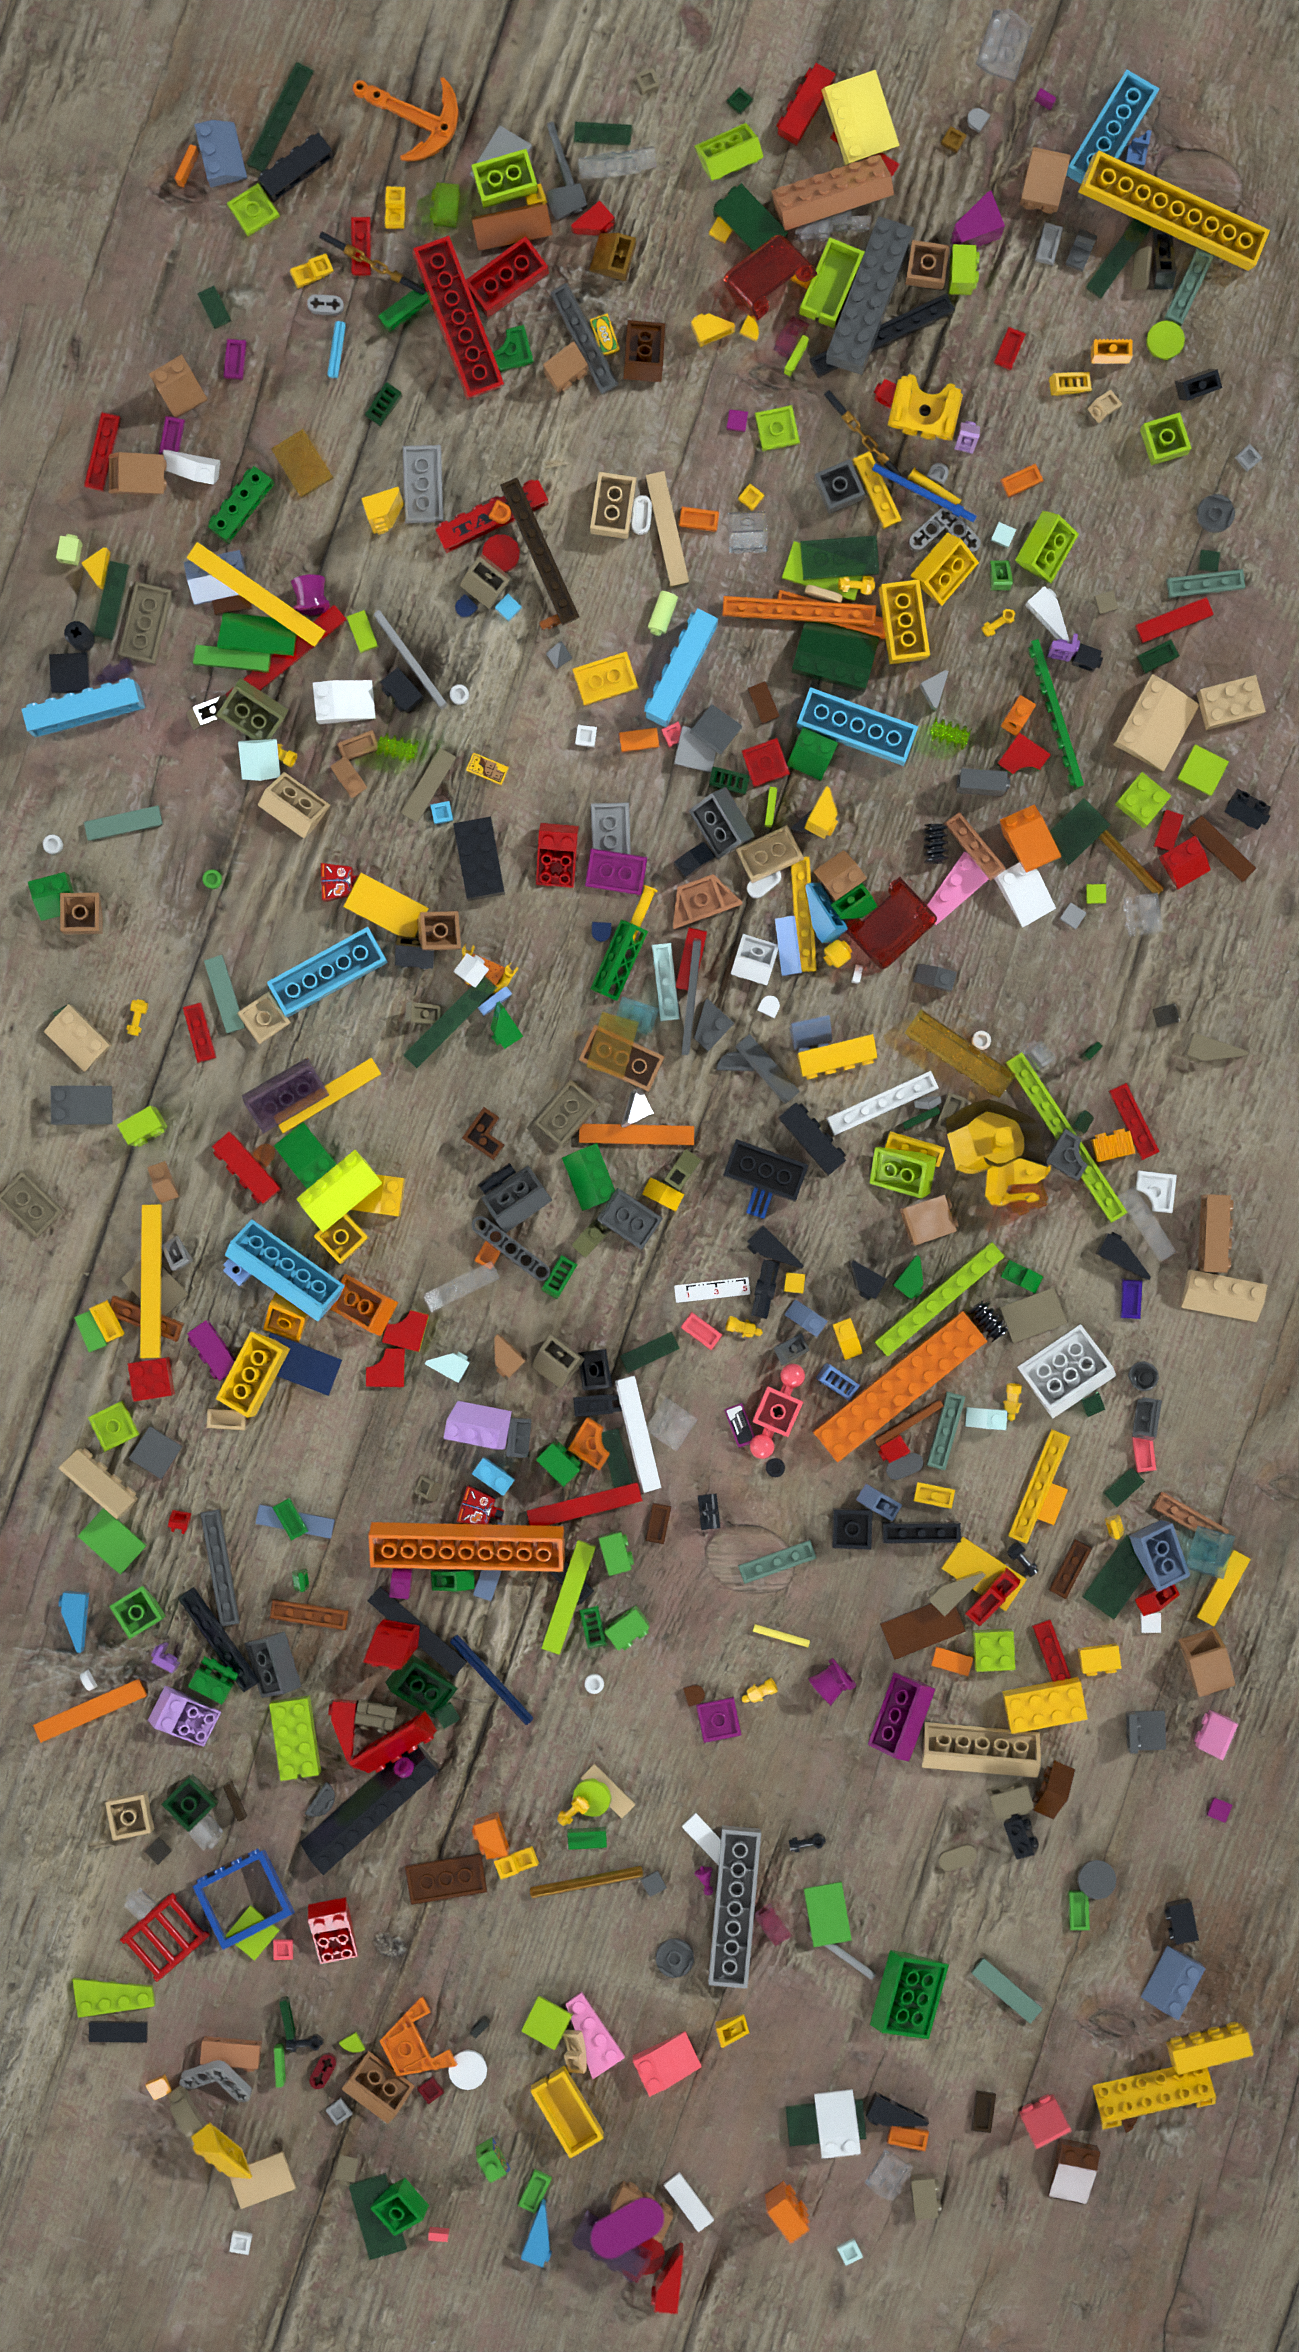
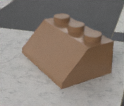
M368 2051L349 2076L342 2090L388 2124L397 2115L413 2090L414 2085L404 2077L397 2076L391 2067Z
M623 2181L611 2200V2213L637 2198L647 2197L655 2200V2197L648 2192H641L634 2183ZM665 2202L659 2203L664 2213L663 2227L658 2234L652 2237L660 2243L663 2241L673 2218V2210Z

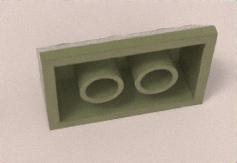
M239 678L216 715L253 740L271 739L284 720L288 709Z

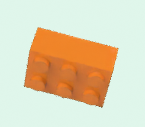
M782 2181L765 2194L766 2208L769 2216L791 2244L809 2231L808 2223L810 2221L808 2219V2208L802 2200L798 2201L793 2187L790 2184L786 2185Z

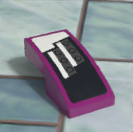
M740 1403L724 1409L738 1448L749 1445L755 1436L743 1404Z

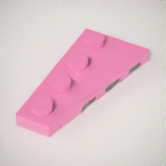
M964 851L921 913V916L934 925H938L989 880L968 853Z
M582 1992L566 2002L568 2012L573 2014L571 2021L574 2029L582 2031L587 2065L592 2079L624 2059L625 2055Z

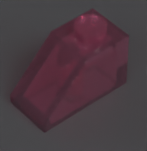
M793 316L781 331L773 350L778 352L780 356L790 359L810 324Z
M771 1903L755 1913L756 1920L775 1946L792 1936Z

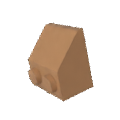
M573 341L543 364L544 375L558 393L562 390L565 392L572 386V382L576 379L581 380L587 375L588 364Z
M845 850L813 871L833 902L867 880L857 863Z
M60 893V931L63 934H103V913L100 894Z
M458 911L420 912L417 922L422 950L461 949Z
M497 1334L494 1337L495 1365L498 1367L496 1371L502 1377L508 1376L510 1378L526 1359L500 1334Z

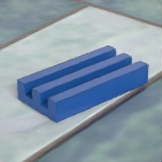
M754 1188L746 1213L764 1219L772 1194L768 1193L763 1212L760 1214L758 1212L765 1191L761 1190L754 1212L751 1209L758 1190Z

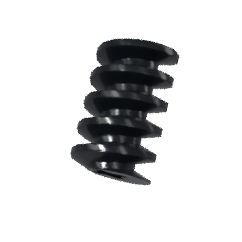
M73 621L66 626L64 636L75 649L80 652H86L94 646V634L84 623Z
M925 824L924 826L929 828L924 830V833L928 835L924 837V841L929 843L925 844L924 848L929 851L925 852L924 856L929 859L924 860V863L943 864V860L948 859V856L943 855L944 852L948 851L947 848L943 847V845L948 844V841L943 840V837L948 836L943 830L947 829L948 826L943 824Z
M982 1300L972 1307L967 1314H975L972 1321L979 1319L976 1326L983 1325L981 1333L988 1332L986 1339L993 1338V1342L1006 1333L1008 1327L1001 1328L1004 1321H997L999 1315H992L995 1309H987L990 1303H982L984 1301Z

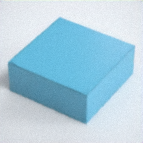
M507 594L495 606V609L509 622L522 609V606Z
M449 801L431 805L434 824L454 821Z

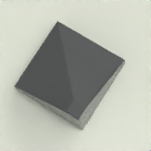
M562 641L558 642L546 653L556 669L572 659Z

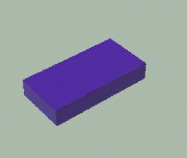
M1122 1279L1120 1318L1141 1319L1142 1281Z

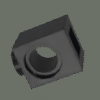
M1080 643L1072 665L1094 672L1096 667L1100 668L1103 657L1100 655L1102 651Z

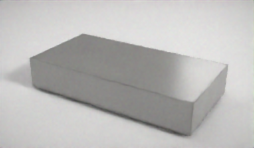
M1044 223L1035 261L1053 266L1063 227Z

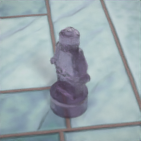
M127 657L120 660V663L115 666H111L110 663L102 670L103 674L98 675L97 680L100 682L108 680V682L120 680L118 678L119 675L129 674L134 671L133 665Z

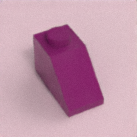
M393 1568L389 1597L410 1598L413 1568Z

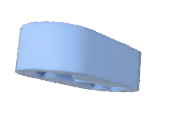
M504 987L480 1005L478 1009L485 1016L495 1009L497 1002L503 1003L508 999L512 992L508 987Z

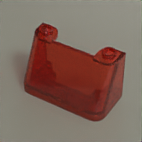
M775 235L730 269L724 276V284L736 306L758 321L768 312L769 303L766 297L794 275L800 281L808 282L818 274L813 265L786 237Z
M901 877L890 883L888 889L890 896L863 921L861 919L850 920L847 924L848 929L845 931L880 969L888 968L937 921V916Z

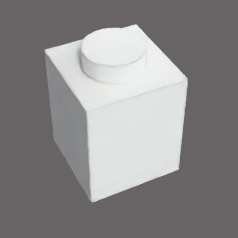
M467 953L453 972L476 988L489 969L483 965L485 961L479 956L475 955L472 957Z

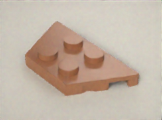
M714 874L677 887L673 929H678L741 906L743 902L727 886L720 882Z

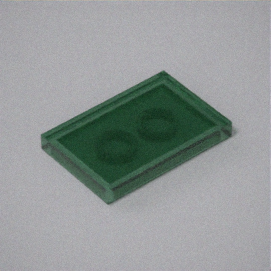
M1083 798L1049 832L1061 854V858L1070 865L1111 824Z

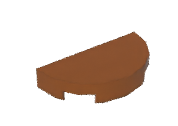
M557 614L539 622L542 630L546 628L552 629L561 624Z

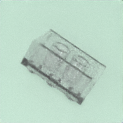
M1011 9L993 10L976 65L988 74L1012 82L1016 81L1033 27Z

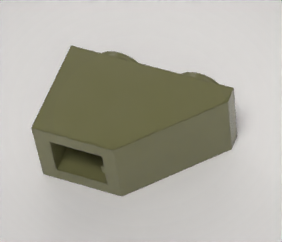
M686 1149L664 1181L680 1191L701 1162V1159Z
M595 1219L575 1240L572 1246L586 1258L611 1229Z

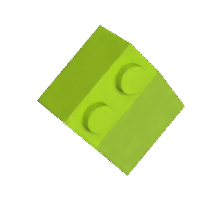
M875 1147L869 1184L922 1199L931 1193L937 1157L920 1152Z

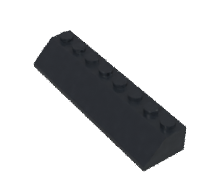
M417 1744L418 1748L408 1754L406 1751L401 1754L402 1758L406 1757L414 1764V1770L410 1776L406 1778L399 1777L394 1772L396 1762L392 1763L390 1761L384 1769L374 1775L300 1842L309 1860L322 1875L327 1873L439 1772L440 1767L420 1744Z

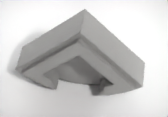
M941 1096L918 1099L914 1101L915 1108L932 1109L941 1103Z

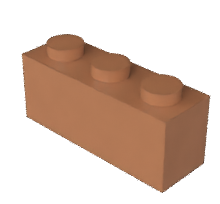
M205 2036L202 2040L200 2064L221 2060L227 2063L233 2070L237 2067L243 2068L244 2071H255L260 2066L262 2041Z

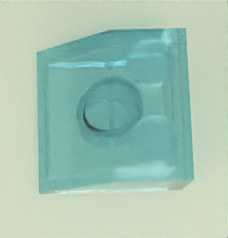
M622 996L615 1021L619 1022L618 1026L627 1029L631 1026L637 1028L636 1032L647 1035L648 1032L652 1033L659 1008Z
M1197 1526L1187 1560L1188 1569L1224 1579L1235 1536Z

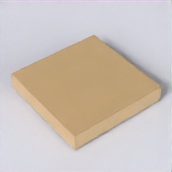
M267 992L237 1013L259 1045L291 1024L270 992Z

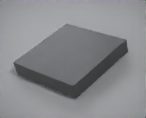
M711 704L691 729L690 733L721 755L741 730L742 725Z
M149 1426L129 1459L162 1479L183 1446L152 1426Z

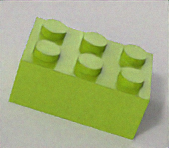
M527 149L471 165L483 209L538 193L537 182Z

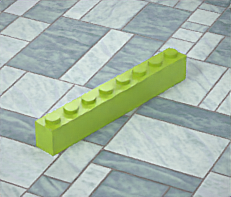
M989 1242L873 1342L888 1357L1005 1256L993 1242Z

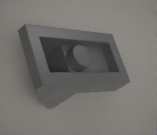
M1080 229L1065 265L1083 272L1097 235Z
M802 1333L774 1348L781 1365L787 1364L810 1351Z

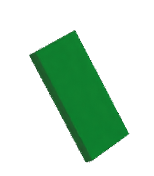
M223 613L217 647L218 649L293 656L297 634L272 617Z

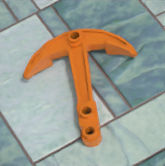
M444 77L440 78L443 89V110L440 116L433 115L394 98L388 92L373 85L368 86L363 80H358L353 84V91L356 97L365 98L366 102L381 109H387L431 132L425 143L421 141L412 150L401 155V161H419L435 155L453 137L457 128L459 110L456 95ZM362 85L363 89L358 90L357 87ZM379 93L380 97L375 98L374 95ZM442 126H447V130H442Z

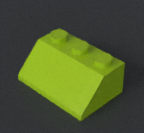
M747 123L694 146L706 174L712 181L721 179L730 172H737L742 167L754 164L759 159L764 158L759 139Z
M1042 511L1015 561L1026 571L1048 583H1052L1079 533L1059 514Z

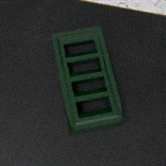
M386 382L365 416L381 427L403 397L402 393ZM389 391L394 395V398H391L386 393ZM385 398L390 404H386L382 399ZM378 404L386 409L385 412L377 407ZM375 410L377 413H379L381 415V418H378L376 415H374L373 411Z
M713 766L708 787L717 789L726 787L730 792L746 795L750 776ZM717 773L721 774L719 783L715 782ZM725 775H728L727 785L723 784ZM732 777H736L734 787L730 786ZM740 778L743 779L741 789L738 788Z

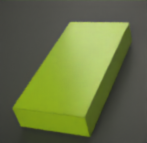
M802 335L785 366L784 374L788 376L792 375L808 346L809 338L805 335Z
M365 610L347 616L360 653L378 647Z
M776 787L769 788L764 826L767 828H771L773 825L777 795Z

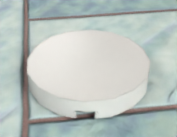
M468 2049L455 2054L454 2058L458 2065L449 2067L448 2070L453 2084L465 2090L475 2089L480 2086L485 2080L487 2065L483 2056L474 2050Z

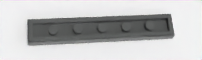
M564 283L550 292L578 349L586 360L588 369L601 394H605L618 386L619 383L569 284Z
M698 938L693 940L681 1055H688L690 1053L702 941Z
M217 1509L201 1512L220 1625L239 1624L240 1619L221 1511Z

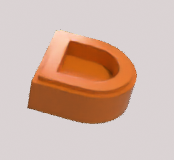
M497 500L489 518L498 523H506L511 518V509L507 504Z

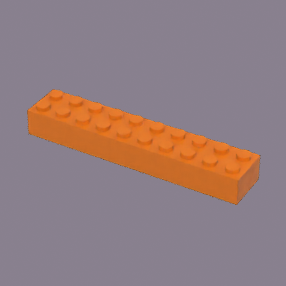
M960 1311L812 1432L838 1463L984 1345L987 1340L964 1311Z
M371 1522L369 1531L370 1567L563 1572L565 1561L564 1526Z

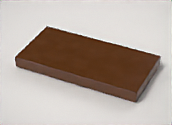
M932 1603L880 1623L894 1660L966 1632L956 1606L944 1616Z
M481 1853L405 1865L411 1905L487 1892Z

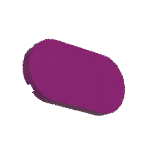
M640 2197L595 2223L590 2238L593 2249L598 2255L609 2259L624 2254L659 2233L664 2224L663 2210L660 2204L651 2198Z

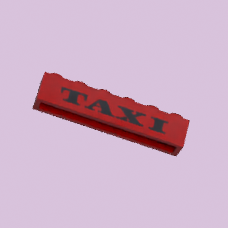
M531 479L523 484V491L533 512L549 504L548 498L538 479L535 481ZM505 496L493 497L489 500L490 503L483 506L479 504L473 507L472 511L467 514L465 512L455 516L454 520L438 524V528L435 531L446 554L515 521L512 512L511 518L506 523H498L489 518L497 500L508 505Z

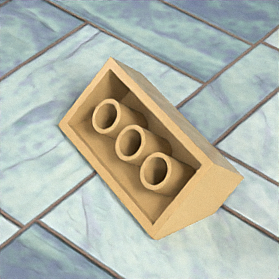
M1188 1270L1181 1308L1257 1322L1264 1305L1268 1285Z
M77 1449L59 1469L114 1518L118 1519L124 1516L138 1500L135 1496L136 1492L130 1487H124L121 1484L122 1480L117 1475L108 1473L106 1471L108 1468L102 1462L98 1461L97 1463L92 1459L93 1455L87 1449Z

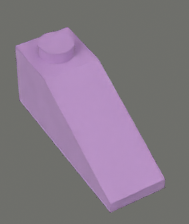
M971 421L961 422L954 449L973 454L979 439L980 426H976V423Z

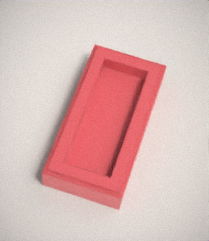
M691 1312L681 1326L683 1330L710 1350L713 1349L722 1337L721 1333L693 1312Z
M1132 1437L1136 1472L1156 1470L1153 1441Z

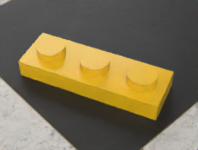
M891 1131L885 1144V1148L920 1152L937 1157L936 1167L940 1166L945 1147Z

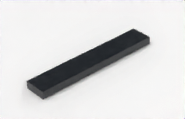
M381 1586L368 1599V1602L388 1620L419 1625L418 1646L452 1676L455 1677L467 1663L463 1657L395 1598L389 1597V1593Z
M195 1587L181 1595L178 1600L225 1667L229 1666L233 1669L232 1671L239 1674L235 1681L243 1693L259 1683L260 1680Z

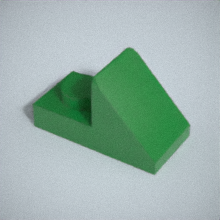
M1008 1260L1000 1276L1034 1294L1043 1279L1042 1275L1011 1260Z

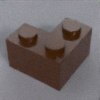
M483 1107L462 1139L495 1161L505 1147V1144L494 1138L490 1133L501 1118Z
M1055 1760L1050 1766H1046L1043 1773L1045 1780L1042 1781L1039 1792L1035 1791L1032 1802H1034L1033 1811L1054 1820L1069 1798L1075 1769Z

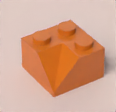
M498 1812L477 1818L473 1825L472 1834L474 1839L479 1841L481 1854H485L486 1859L508 1856L510 1848Z

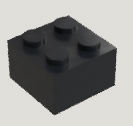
M833 1508L832 1548L871 1550L873 1511L871 1509Z

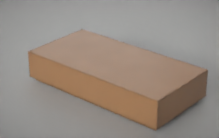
M373 730L337 743L342 758L347 756L349 760L380 749Z

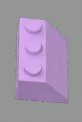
M457 1401L447 1419L444 1439L492 1449H505L512 1411Z

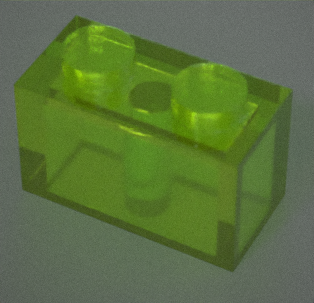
M436 182V189H432L434 208H430V219L433 220L434 226L457 228L460 199L459 184Z

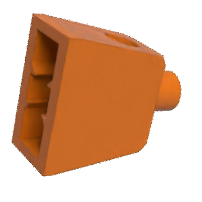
M1019 695L1000 727L1017 737L1036 704Z

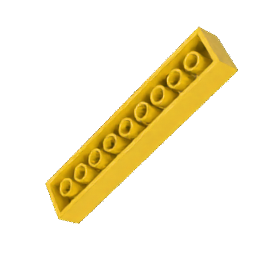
M1099 150L1092 156L1078 191L1087 197L1247 271L1256 266L1270 232L1267 228Z

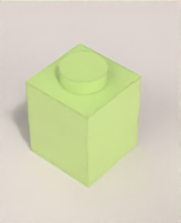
M66 534V537L60 536L56 559L60 563L79 565L82 542L77 539V536Z

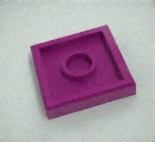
M734 1697L696 1705L704 1743L741 1736Z

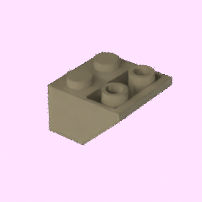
M481 555L468 570L460 586L488 609H491L513 578L487 557Z
M550 1335L538 1351L532 1367L560 1389H563L585 1358L555 1335Z

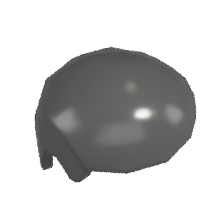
M1143 1361L1137 1362L1131 1367L1128 1377L1133 1387L1140 1391H1148L1157 1386L1159 1373L1153 1364Z

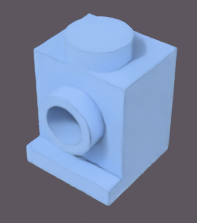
M228 1259L223 1264L225 1266L223 1271L239 1286H242L252 1275L231 1259ZM235 1266H238L240 1269L237 1274L233 1272Z

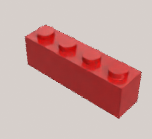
M815 63L813 68L810 67L805 75L806 81L798 86L795 100L789 102L786 108L787 114L785 117L781 116L776 127H778V135L798 146L824 101L822 89L834 83L836 73L818 63Z
M227 1132L212 1146L215 1150L213 1154L220 1161L223 1159L228 1164L226 1166L227 1170L232 1175L237 1174L240 1178L238 1182L243 1188H249L253 1192L251 1196L258 1204L260 1202L266 1204L282 1190L232 1132Z

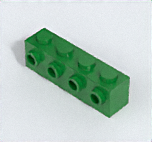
M255 466L245 472L243 481L240 485L237 484L233 488L231 497L223 501L217 515L214 514L209 520L208 527L210 531L227 544L231 543L274 485L273 480Z

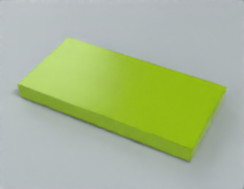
M794 541L782 579L803 586L813 585L839 593L843 599L854 602L858 589L849 588L847 592H842V590L838 589L839 578L849 577L850 581H861L866 564Z

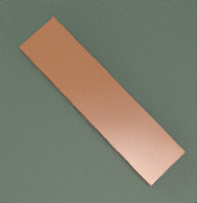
M960 812L944 823L948 826L947 829L990 881L1006 870L1005 866Z
M1164 1492L1160 1493L1152 1507L1219 1547L1230 1531Z

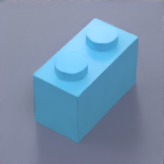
M483 1457L472 1473L502 1496H504L515 1480L514 1477L486 1457Z

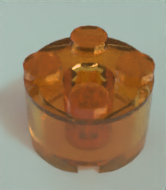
M1042 1180L1038 1183L1014 1184L1010 1186L1012 1190L1009 1191L1007 1189L1006 1191L1008 1194L1035 1193L1039 1195V1200L1036 1202L1028 1203L1026 1200L1009 1202L1012 1212L1018 1213L1019 1216L1029 1213V1209L1033 1207L1039 1209L1048 1205L1047 1200L1049 1198Z

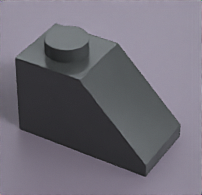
M918 963L913 982L950 993L957 972Z

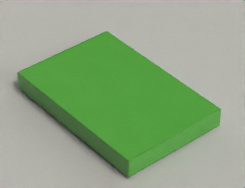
M104 1508L78 1535L86 1545L120 1575L147 1546Z
M842 1882L803 1888L813 1947L851 1941Z

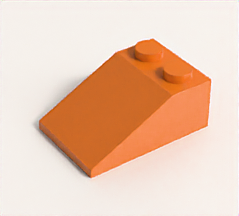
M1035 804L1000 819L1003 836L1026 873L1061 857L1047 825Z
M344 1274L341 1283L345 1285L344 1289L330 1310L363 1329L381 1336L399 1302Z

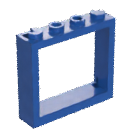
M259 1849L248 1853L249 1858L242 1860L240 1857L231 1862V1867L225 1869L223 1866L213 1871L214 1876L210 1878L207 1875L196 1880L198 1884L193 1886L222 1950L295 1913L266 1850L259 1851ZM259 1859L283 1911L226 1939L203 1888Z

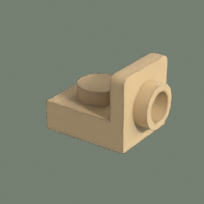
M1109 390L1098 397L1088 407V411L1100 423L1123 404L1113 391Z

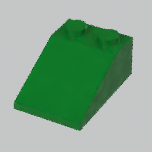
M304 1122L274 1145L275 1149L307 1189L338 1164Z

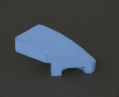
M1151 130L1146 131L1141 137H1136L1128 146L1125 163L1138 169H1144Z

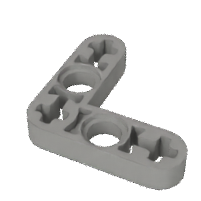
M943 507L910 537L909 547L915 552L922 551L944 530L960 539H963L968 533L967 539L970 542L973 540L976 542L974 545L976 548H968L972 554L978 551L981 543L977 535L960 517L953 515L952 511ZM942 513H949V520L951 522H953L954 519L956 520V522H954L950 528L948 527L950 522L947 519H941ZM931 524L935 525L937 532L929 534L926 531V527ZM959 525L963 527L964 533L956 535L953 532V528ZM924 534L925 538L921 541L922 546H914V538L918 540ZM964 539L963 542L968 546V541Z
M215 2060L184 2071L181 2075L180 2085L186 2089H194L216 2081L236 2101L247 2102L251 2096V2087L227 2063L221 2060Z

